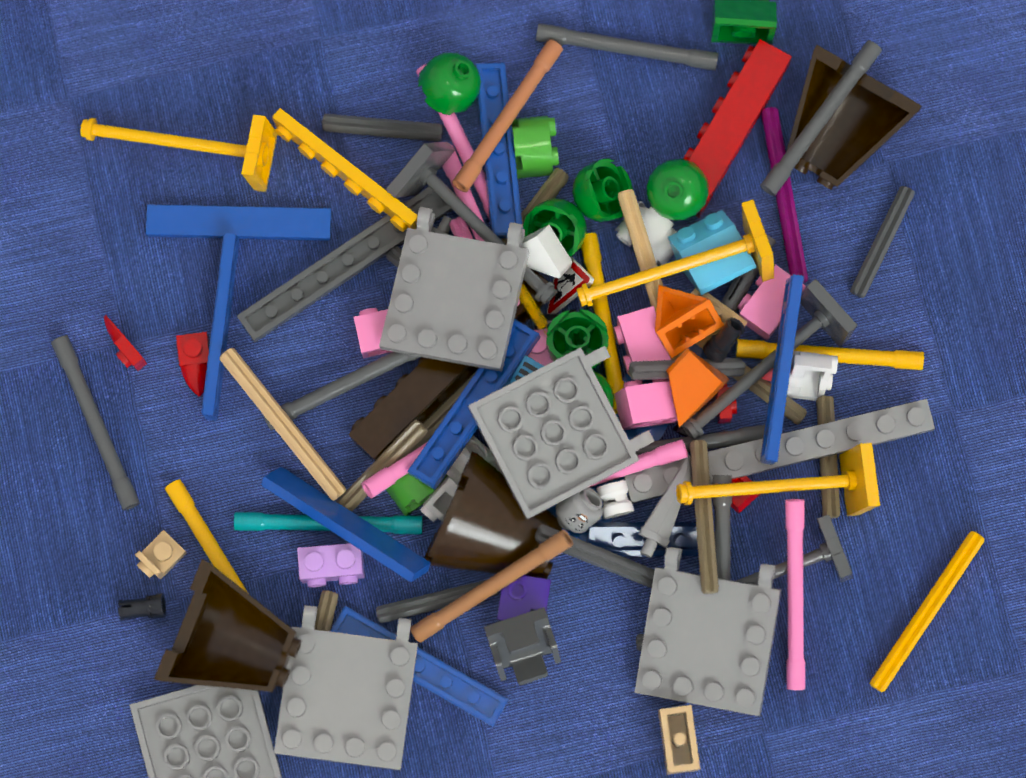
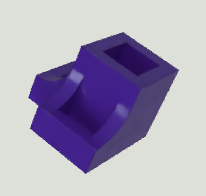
M523 575L501 590L497 621H503L543 607L547 611L551 580Z

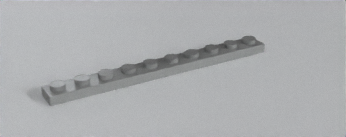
M927 399L783 433L781 434L778 461L773 465L763 464L760 461L763 438L709 451L710 485L713 484V475H732V479L843 453L863 443L876 445L933 431L935 426ZM689 456L690 473H691V477H690V480H689V481L691 482V484H692V486H693L691 456ZM686 458L624 476V480L627 481L629 488V500L632 504L662 497Z

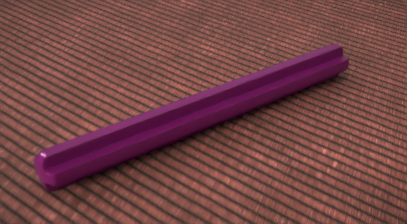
M776 107L765 108L761 113L771 169L786 153L779 113ZM789 176L776 194L789 273L791 276L793 274L804 276V284L808 281V274Z

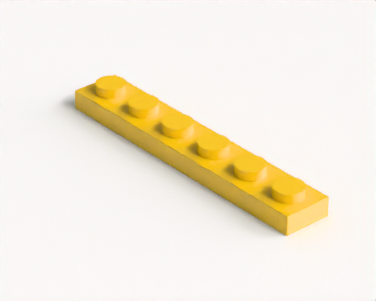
M281 108L272 116L277 127L275 132L286 142L293 140L299 145L298 150L310 160L316 158L322 163L320 166L328 175L333 178L336 175L345 181L343 184L351 193L356 196L359 193L368 199L367 204L379 214L383 211L390 216V222L402 232L407 230V228L417 229L418 215L394 198L343 156Z

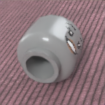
M586 488L557 503L556 514L559 525L573 533L581 534L587 531L590 526L600 520L603 514L601 497L593 489Z

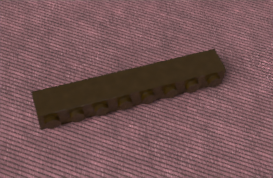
M531 269L545 284L548 283L536 270ZM523 280L522 284L527 288L525 291L530 293L532 296L530 299L534 300L537 304L535 307L540 309L544 304L535 299L537 292ZM520 301L514 319L525 324L531 317ZM421 357L418 361V366L410 374L406 373L400 377L395 388L388 395L380 397L374 404L373 410L366 417H361L353 424L348 435L354 444L374 462L414 420L421 421L424 424L479 367Z

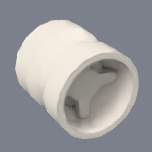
M626 480L605 484L596 488L598 495L603 501L602 511L604 519L634 512L633 504L627 497L629 488Z

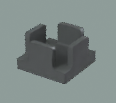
M545 607L484 626L501 681L507 680L504 668L507 667L513 668L519 685L547 677L548 671L543 656L550 653L553 655L555 664L561 662Z

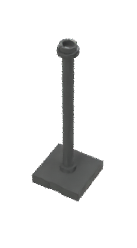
M448 142L424 143L386 188L395 198L418 195L428 184L484 241L506 245L436 176L437 171L456 150ZM526 266L523 280L537 292L535 299L538 302L548 303L557 293V290L554 288L555 285L552 282L545 284Z
M817 279L806 286L804 294L801 296L800 304L812 316V319L796 332L794 350L819 328L824 329L833 341L841 347L849 340L858 326ZM776 349L694 419L691 417L682 425L684 431L692 439H695L697 436L701 437L704 434L702 428L774 367Z
M829 514L818 518L817 524L824 543L819 544L820 548L803 554V568L825 560V562L832 561L841 583L852 579L853 573ZM787 561L776 565L774 579L787 574ZM759 572L735 581L758 585Z

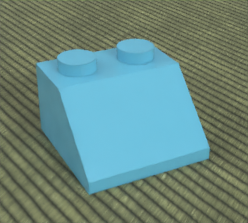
M723 210L709 214L689 227L680 229L677 233L669 236L668 240L675 259L679 260L742 240L734 223ZM745 251L683 272L698 292L703 295L756 268V264L751 254Z

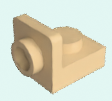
M163 530L142 552L138 551L135 556L140 560L137 566L149 578L155 574L161 580L187 552Z

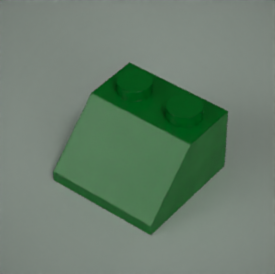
M769 0L714 1L711 42L757 45L761 39L772 45L777 28L776 2Z

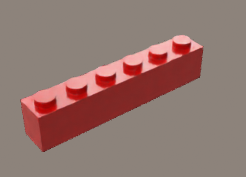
M761 39L755 47L750 45L742 58V62L745 63L740 73L735 70L727 84L730 91L725 98L721 96L718 98L712 109V113L715 114L710 124L707 122L703 124L696 137L700 139V142L695 149L690 147L683 158L699 166L708 180L709 195L705 206L694 215L698 218L702 216L761 115L762 110L767 105L790 65L792 56Z

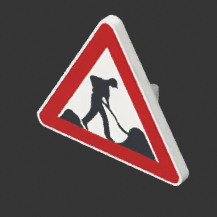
M570 257L572 260L571 267L559 279L554 277L553 284L557 293L549 301L547 314L558 313L578 296L577 288L582 287V284L585 283L587 287H590L594 282V278L573 257Z

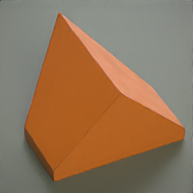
M658 285L655 333L670 358L677 356L724 326L710 299Z
M688 348L666 370L669 375L679 428L705 406L729 381L726 375Z

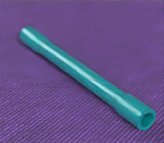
M262 512L234 513L235 531H330L307 515L265 514ZM359 516L382 532L422 535L423 516Z

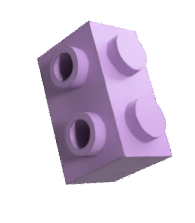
M350 543L297 548L299 579L302 584L307 583V587L326 586L327 581H339L340 585L356 584L358 579L365 578L363 551Z

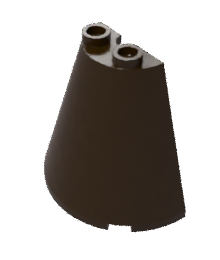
M816 45L813 50L787 151L851 66L819 45ZM864 73L794 168L805 175L809 170L819 176L816 180L818 183L832 190L834 186L838 187L907 124L921 110L922 106Z
M472 451L460 476L455 494L437 533L435 532L424 559L431 562L430 566L497 574L540 545L535 539V533L540 525H546L558 531H561L562 527L559 525L557 517L547 509L526 519L503 474L479 454ZM547 560L524 576L547 579L553 562Z
M201 560L190 587L191 590L195 591L174 645L172 648L165 650L154 679L163 682L273 692L277 686L283 688L290 674V670L286 668L290 657L295 658L301 647L302 640L296 638L297 632L211 563Z

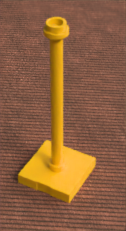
M254 114L247 145L97 124L96 118L84 119L80 130L81 137L89 141H93L98 136L244 157L241 174L255 191L262 192L267 190L278 135L265 116Z
M754 200L741 203L743 229L746 234L742 236V240L588 288L586 283L582 284V287L576 289L581 306H593L592 300L745 251L748 254H753L762 282L774 279L773 252Z
M872 443L859 444L839 455L841 475L692 486L690 481H684L682 484H677L676 487L677 501L685 505H691L693 499L844 487L847 516H858L880 506Z

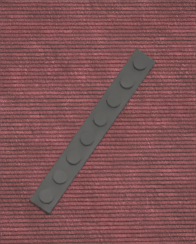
M430 186L404 203L405 206L417 215L420 207L432 209V213L435 214L434 223L453 210ZM386 215L238 314L237 318L254 343H256L387 255L392 248L402 245L407 230L402 232L390 222L391 217Z

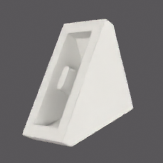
M550 225L524 237L521 248H527L530 252L527 266L530 269L559 279L571 267L572 260Z

